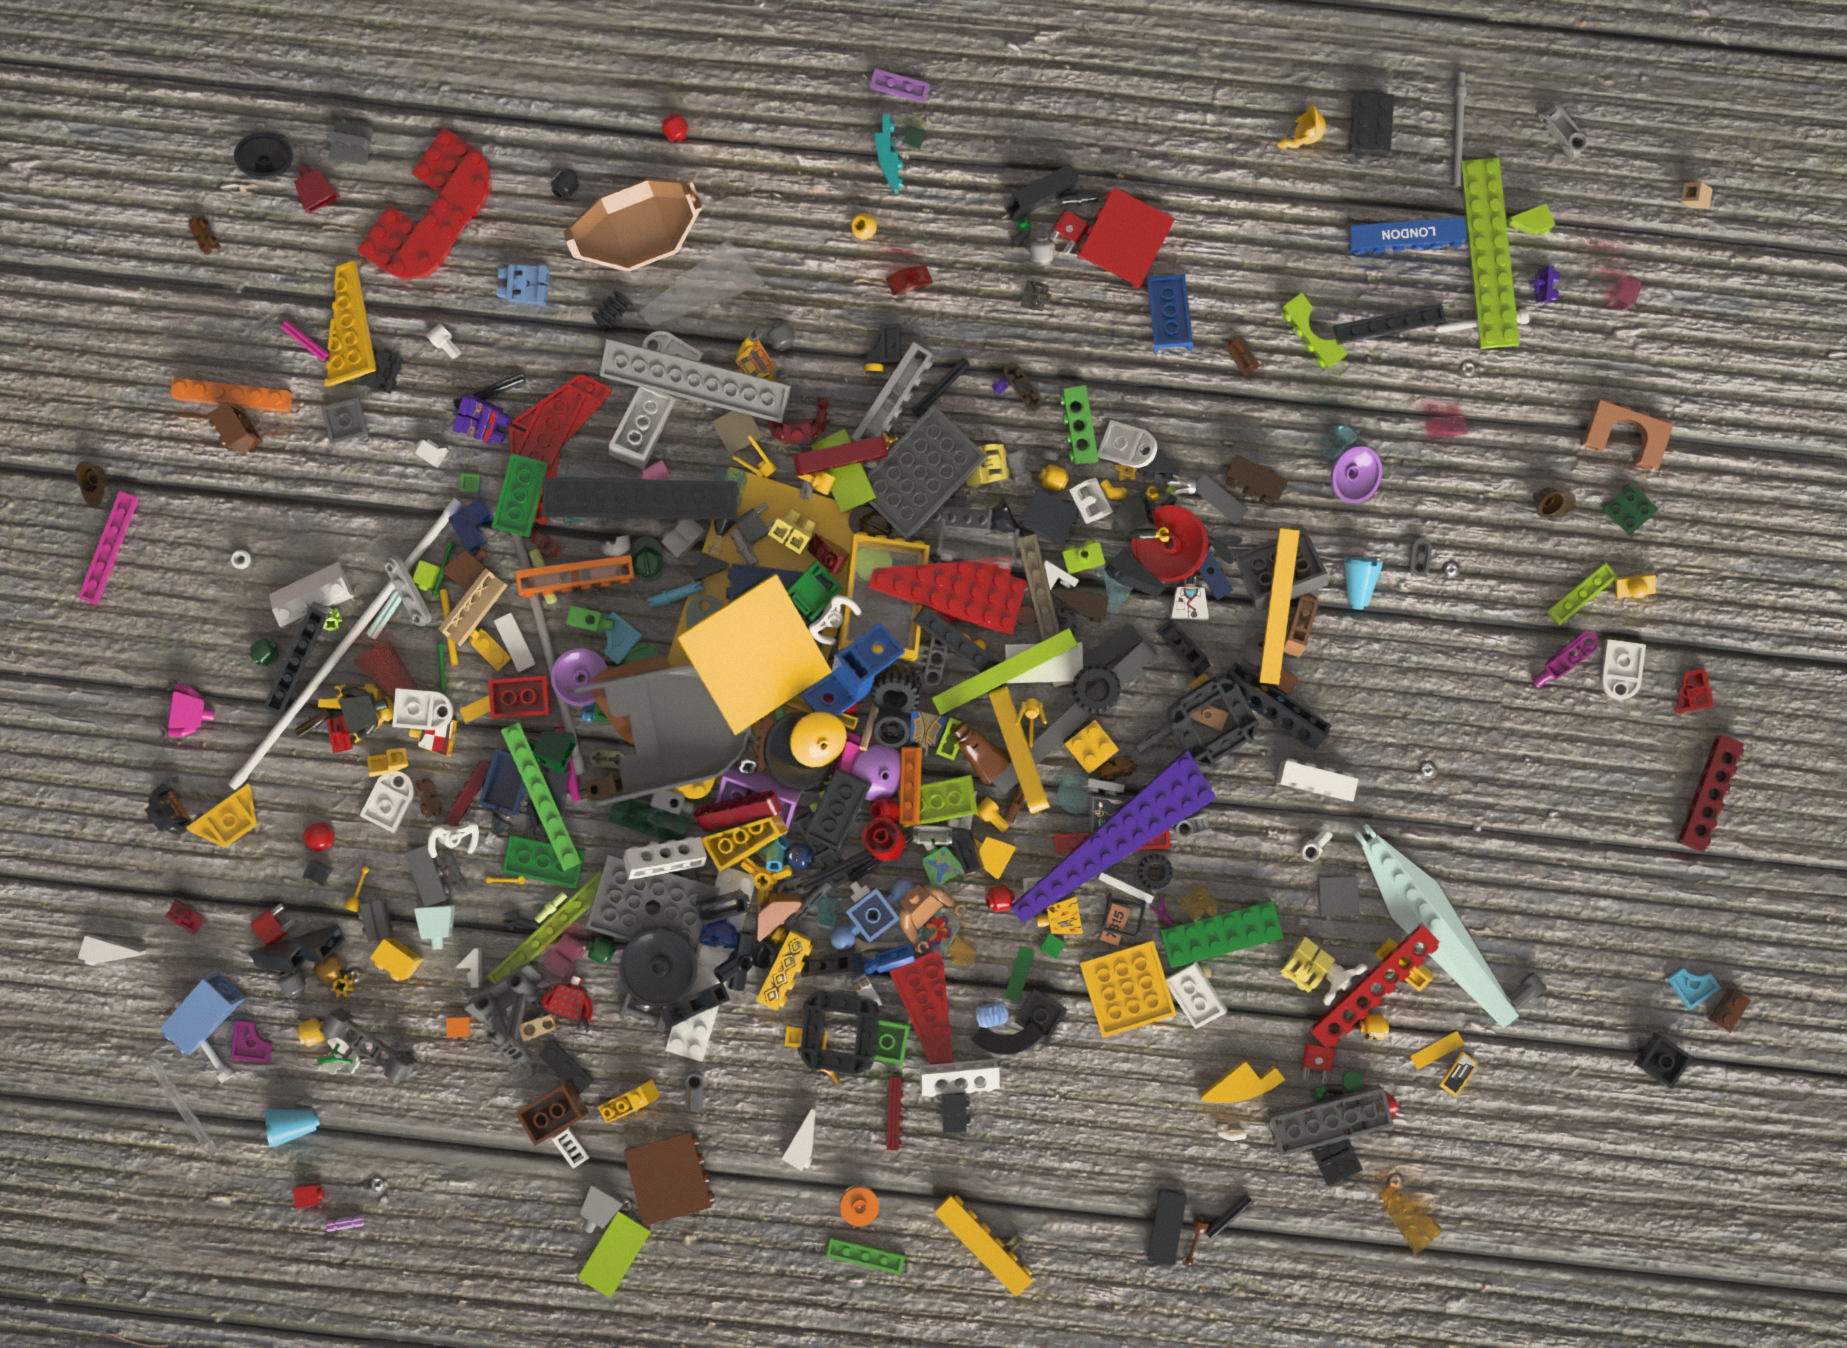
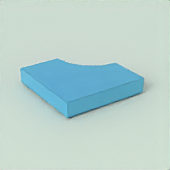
M612 612L608 619L615 620V627L613 631L604 630L607 635V647L603 653L617 665H620L643 635L615 612Z
M1680 967L1666 977L1688 1010L1693 1009L1721 989L1710 972L1702 975H1693L1685 968Z

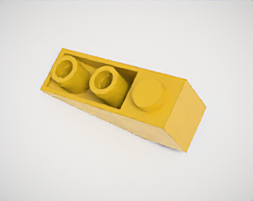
M651 1079L599 1105L598 1108L607 1124L650 1104L661 1096Z

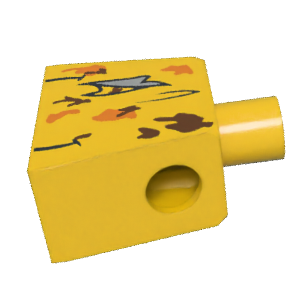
M1076 896L1055 902L1046 908L1047 914L1036 916L1038 927L1049 926L1051 934L1083 933Z

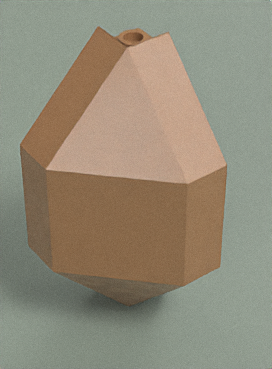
M647 178L599 197L563 233L574 258L629 272L678 253L702 209V204L693 182Z

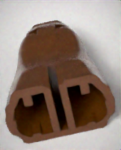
M961 722L952 731L956 736L955 740L958 742L959 748L983 784H990L1011 764V758L991 743L979 731L971 726H967L964 722Z

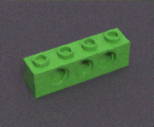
M1086 385L1065 388L1062 391L1063 394H1060L1061 406L1065 405L1066 413H1063L1064 425L1068 424L1069 432H1066L1067 443H1071L1072 450L1069 451L1070 461L1074 462L1075 466L1097 463L1099 460ZM1077 403L1080 405L1081 410L1073 412L1070 405ZM1081 422L1084 429L1077 431L1074 429L1073 424ZM1083 440L1086 442L1087 448L1081 450L1077 447L1076 443Z

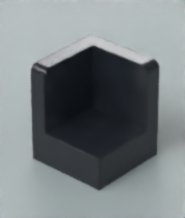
M311 860L302 878L310 879L324 886L333 868L318 860Z

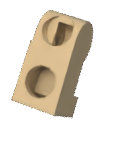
M548 1014L542 1018H535L521 1023L520 1034L523 1042L557 1029L553 1015Z

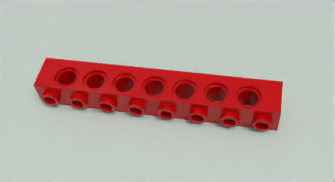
M1420 923L1309 1028L1311 1033L1327 1049L1330 1046L1334 1047L1340 1041L1339 1038L1344 1033L1348 1034L1354 1028L1353 1024L1355 1022L1363 1020L1368 1015L1367 1011L1372 1006L1374 1008L1382 1002V997L1386 993H1392L1400 980L1404 981L1411 974L1409 971L1414 967H1419L1425 961L1424 957L1427 954H1433L1439 948L1438 944L1440 941ZM1416 943L1423 944L1421 951L1416 952L1413 950ZM1402 956L1409 957V961L1405 965L1399 964ZM1389 969L1395 971L1392 978L1385 977V973ZM1380 983L1381 987L1378 991L1374 992L1371 990L1372 984ZM1360 996L1367 998L1366 1003L1363 1005L1357 1004V999ZM1350 1009L1353 1011L1351 1017H1343L1345 1010ZM1331 1023L1339 1024L1336 1031L1329 1030Z

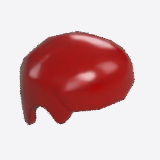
M324 822L309 825L303 833V842L306 848L313 852L329 849L335 841L334 830Z

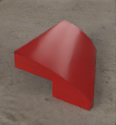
M1703 668L1685 672L1675 713L1715 707L1707 669Z

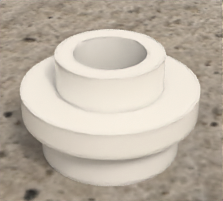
M237 550L233 553L231 562L234 567L244 569L250 565L251 556L245 550ZM241 556L245 559L243 563L239 562Z

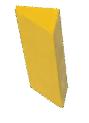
M1388 937L1377 950L1375 956L1382 960L1398 943ZM1402 956L1399 960V964H1407L1409 961V957ZM1421 964L1419 967H1414L1409 971L1411 974L1405 980L1420 992L1432 980L1433 972Z

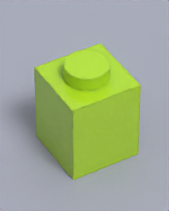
M419 560L412 579L414 583H417L416 587L425 591L428 588L434 589L440 567Z

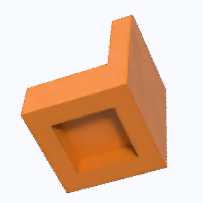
M472 1015L447 1017V1038L470 1036V1020L473 1019Z

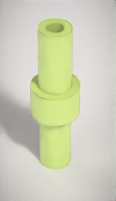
M562 891L553 901H549L534 919L540 924L549 914H553L558 909L557 906L567 898V895Z

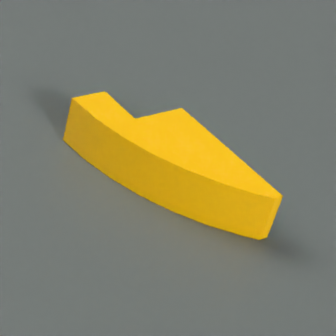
M1243 1059L1201 1093L1199 1097L1205 1102L1226 1103L1242 1101L1275 1088L1285 1081V1078L1274 1066L1258 1077Z

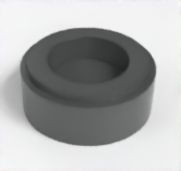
M1045 450L1040 451L1039 456L1041 458L1058 461L1059 454Z

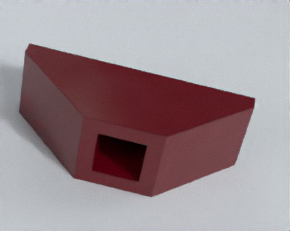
M817 533L814 534L807 548V551L833 575L842 571L850 556L841 546Z

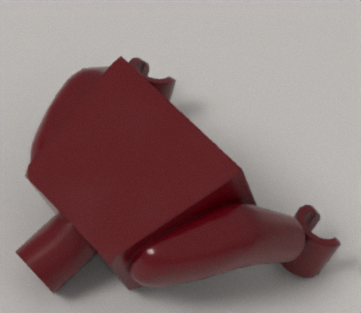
M819 396L816 398L819 408L816 419L784 420L783 423L767 419L771 435L786 445L813 442L826 429V409L829 407L827 397L825 396V401L820 402Z

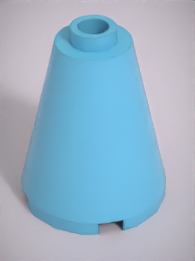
M1350 556L1344 558L1348 604L1352 605L1353 609L1362 610L1364 606H1368L1383 566L1382 560L1377 562V559L1358 556H1356L1355 560L1350 559Z
M265 1109L269 1147H276L315 1131L316 1126L320 1125L319 1115L315 1114L314 1110Z

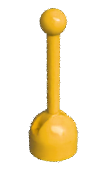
M367 866L362 868L363 873L354 897L347 899L343 908L358 912V909H360L361 903L358 895L364 878L369 872V867Z

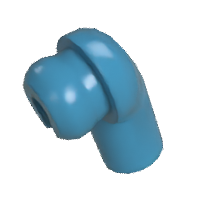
M595 702L584 706L581 713V719L584 722H592L594 720L593 709Z

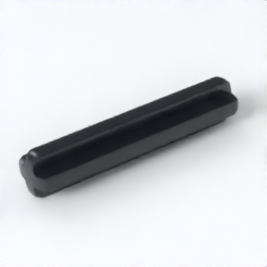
M1247 1194L1242 1196L1208 1227L1205 1232L1210 1239L1217 1236L1253 1203L1252 1199Z

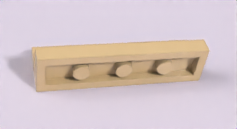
M485 568L438 630L461 646L503 593L507 585Z

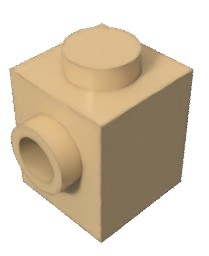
M1703 182L1684 183L1681 202L1691 208H1709L1713 189Z

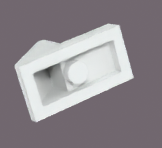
M1047 560L1045 561L1044 569L1050 590L1057 579L1061 580L1060 584L1068 589L1070 587L1075 588L1079 581L1078 579Z
M482 947L473 949L456 967L471 968V971H468V983H471V988L482 986Z

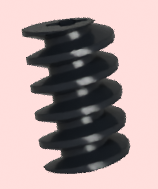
M615 290L613 291L615 298L608 296L609 303L602 302L604 309L599 306L597 307L599 314L591 313L593 320L605 332H607L605 326L612 327L611 320L618 322L616 315L623 317L621 310L629 311L626 306L627 304L633 306L621 292Z

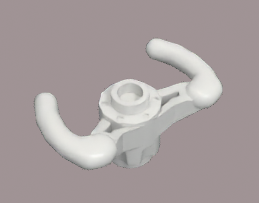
M834 596L831 602L824 608L822 616L810 624L808 630L811 636L821 643L835 645V638L823 636L818 631L827 626L834 628L842 624L843 609L840 604L849 606L856 615L861 614L859 606L846 596Z
M470 822L461 826L442 824L433 827L428 838L430 856L432 858L437 856L435 848L436 838L445 846L453 848L460 843L462 837L472 833V838L467 852L473 853L479 839L478 825Z
M1334 963L1325 973L1326 979L1331 983L1329 992L1324 997V1005L1328 1007L1335 1005L1334 997L1337 990L1347 991L1353 984L1351 982L1352 977L1359 974L1361 977L1367 975L1368 966L1366 964H1359L1354 969L1344 970L1341 965Z

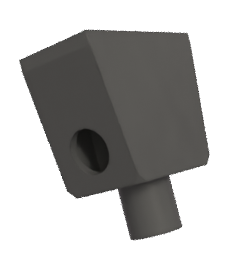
M668 790L652 793L648 802L650 806L678 815L680 811L691 814L694 803L684 800L685 796ZM671 799L677 800V804L674 806L669 803Z

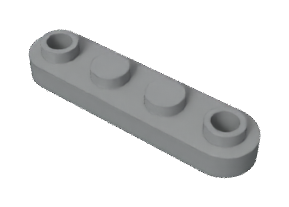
M391 555L384 561L385 570L413 622L418 626H425L431 621V614L402 559L397 555Z

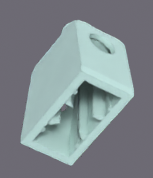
M455 905L415 908L421 939L431 938L432 950L443 949V938L452 936Z

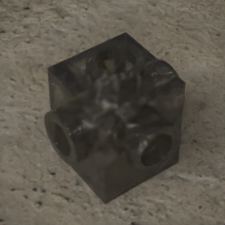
M1027 280L1020 306L1030 308L1031 310L1043 311L1044 304H1049L1051 296L1048 293L1049 285Z

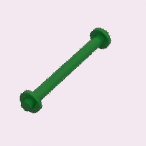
M450 541L445 544L448 546L434 590L430 591L434 596L440 595L438 590L444 574L441 570L447 565L452 547L455 548L453 542Z
M438 642L436 647H438L441 693L449 696L446 694L443 655V646L445 644Z

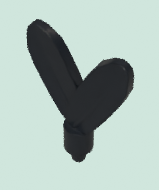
M1208 536V544L1213 546L1220 558L1228 564H1233V556L1225 546L1238 545L1242 542V538L1238 536L1217 538Z

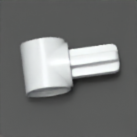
M441 323L426 334L427 338L437 348H443L451 359H455L460 355V350L451 341L452 335Z
M1323 829L1313 841L1310 839L1300 848L1301 857L1307 861L1317 860L1323 852L1321 848L1332 838V833L1327 829ZM1308 847L1314 849V855L1310 858L1305 854Z

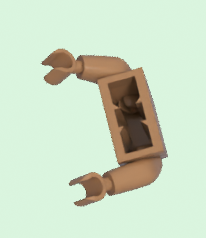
M917 885L914 889H909L906 892V896L899 903L901 908L899 911L900 926L911 942L914 941V948L920 953H923L920 950L921 944L926 949L929 946L926 942L919 940L916 930L925 924L943 904L953 907V911L958 916H962L957 912L959 907H963L966 910L962 903L954 902L955 899L936 886L925 885L922 887Z

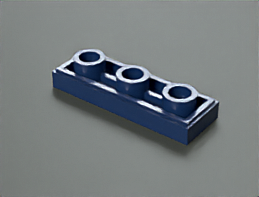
M1208 550L1206 558L1198 571L1215 599L1219 600L1234 589ZM1207 568H1211L1213 570V574H1208Z

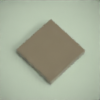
M732 410L712 421L730 456L752 444L748 435H751L756 442L764 438L753 417L748 414Z

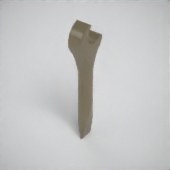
M855 937L854 945L856 950L854 953L870 949H893L909 943L912 944L914 949V941H871L869 943V941Z

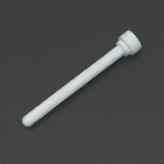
M1527 308L1518 309L1516 311L1517 323H1529ZM1477 319L1437 325L1436 331L1446 332L1477 327Z
M181 1002L175 1004L176 1009L180 1006ZM205 1040L201 1047L217 1069V1078L223 1083L231 1078L234 1073L231 1068L224 1067L208 1041Z

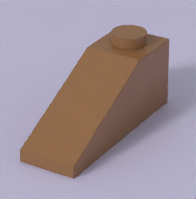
M1306 595L1300 596L1285 638L1283 652L1300 658L1308 643L1319 600Z

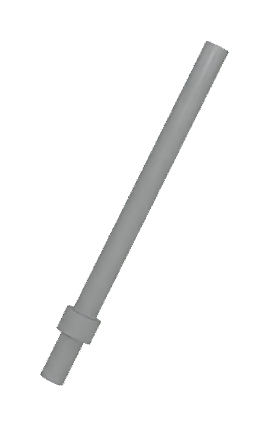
M1458 72L1457 87H1455L1457 103L1454 187L1461 186L1464 97L1467 95L1465 72Z

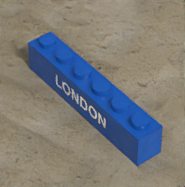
M1465 217L1350 225L1347 229L1349 252H1355L1356 255L1365 254L1366 251L1383 253L1387 249H1393V252L1404 251V248L1422 250L1423 247L1431 246V249L1442 248V245H1450L1451 248L1460 247L1467 240Z

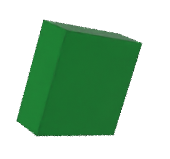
M1048 933L1039 950L1057 959L1066 942Z

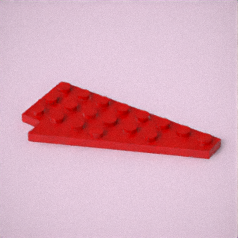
M1009 557L874 568L867 588L920 606L924 605L929 609L1011 636L1014 632L1027 581L1010 575L1014 558Z

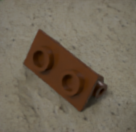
M191 215L192 218L188 220V226L194 237L201 236L196 240L201 252L208 255L212 253L211 249H221L207 218L204 215Z
M1240 335L1235 336L1224 345L1244 377L1261 367Z
M1125 755L1114 760L1115 767L1112 766L1110 761L1095 769L1099 780L1114 782L1116 778L1121 776L1127 777L1136 771V765L1131 755Z
M430 777L422 779L423 783H421V780L416 781V786H414L415 794L417 797H420L422 803L420 804L421 813L426 816V819L432 816L431 813L434 816L441 814L440 810H442L438 797L430 798V795L436 794L433 780H430Z

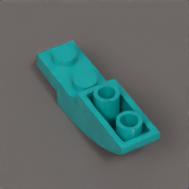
M882 114L883 133H875L877 157L889 187L894 194H899V188H902V177H899L898 169H902V158H898V152H891L894 151V139H891V132H894V120H890V114Z

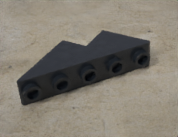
M333 925L249 951V954L256 967L295 973L305 961L324 963L345 938L339 926Z

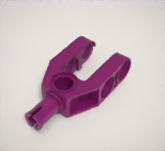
M1592 630L1582 632L1545 663V669L1531 679L1533 683L1540 688L1551 678L1557 680L1577 666L1598 648L1597 634ZM1588 638L1594 640L1592 644L1584 643V641ZM1577 651L1579 654L1577 656H1570L1568 653Z

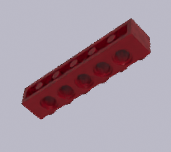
M1723 735L1715 736L1677 840L1678 844L1704 852L1709 847L1711 842L1709 837L1717 826L1716 818L1724 807L1723 799L1729 793L1731 787L1729 783L1731 777H1734L1736 774V763L1743 755L1744 749L1742 747L1744 743ZM1724 753L1728 755V761L1726 763L1722 761V755ZM1717 771H1720L1722 774L1720 781H1717L1715 778ZM1711 789L1715 791V797L1713 799L1709 797V791ZM1704 807H1707L1709 811L1706 817L1702 815ZM1698 825L1702 827L1700 835H1697L1695 832Z

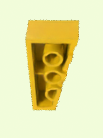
M778 814L701 838L719 872L731 868L789 830Z

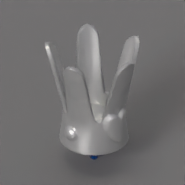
M1173 475V477L1177 478L1178 482H1168L1169 486L1182 488L1172 491L1170 494H1193L1195 489L1198 488L1194 479H1184Z

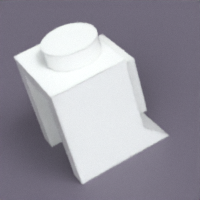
M429 439L427 441L420 440L415 447L416 455L437 468L449 452L447 448H441Z

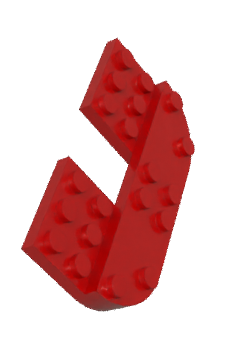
M444 127L411 172L414 177L439 193L420 223L417 224L391 205H388L357 249V252L390 275L402 280L425 278L434 273L453 249L452 245L472 217L475 218L491 191V172L485 158L474 146L472 147Z

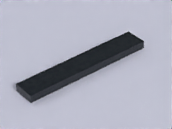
M1441 303L1337 324L1333 326L1337 345L1444 324L1447 321Z
M923 605L912 620L982 673L1000 664V662Z

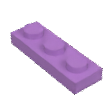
M875 69L870 89L925 104L930 83Z

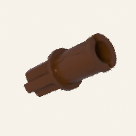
M1021 785L1018 786L1012 800H1009L1010 804L1003 816L1005 820L1014 823L1020 808H1023L1022 803L1025 796Z

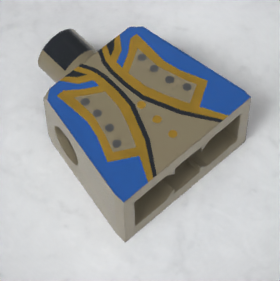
M913 710L911 713L910 741L917 743V747L922 748V756H927L929 746L937 747L947 722V717Z

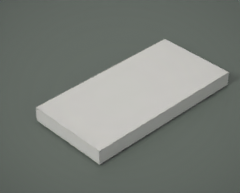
M1077 642L1078 646L1006 683L1073 681L1078 671L1083 669L1082 642ZM1037 644L1005 645L1006 660Z

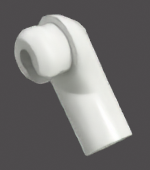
M1219 1124L1217 1126V1133L1220 1137L1230 1141L1246 1138L1244 1129L1231 1131L1228 1130L1227 1124Z

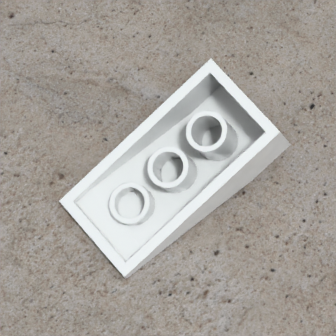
M639 386L609 444V455L644 470L676 398L663 392Z

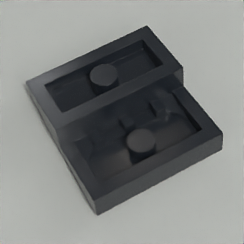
M1348 1138L1311 1149L1328 1187L1363 1171Z

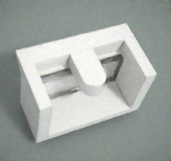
M1096 478L1086 480L1069 490L1086 524L1101 519L1113 512Z

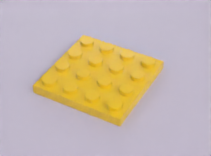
M1153 940L1080 963L1103 1038L1176 1015Z

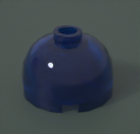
M728 918L704 924L701 928L699 941L701 944L717 948V946H723V949H733L737 946L738 932L736 927L731 922H728Z

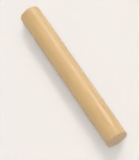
M874 701L859 747L862 751H867L879 707H875Z

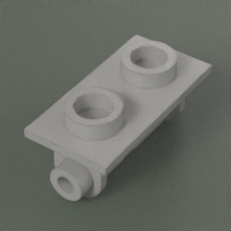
M914 825L913 842H917V844H931V840H935V845L948 846V844H952L953 827Z

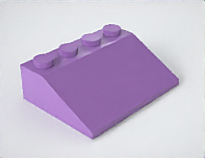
M734 763L723 775L716 803L772 790L783 806L779 815L789 829L802 789L786 787L773 777L757 771L751 774L741 773L739 765ZM754 820V821H750V822H746V823L737 824L736 826L746 825V824H749V823H752V822H755V821H759V820Z

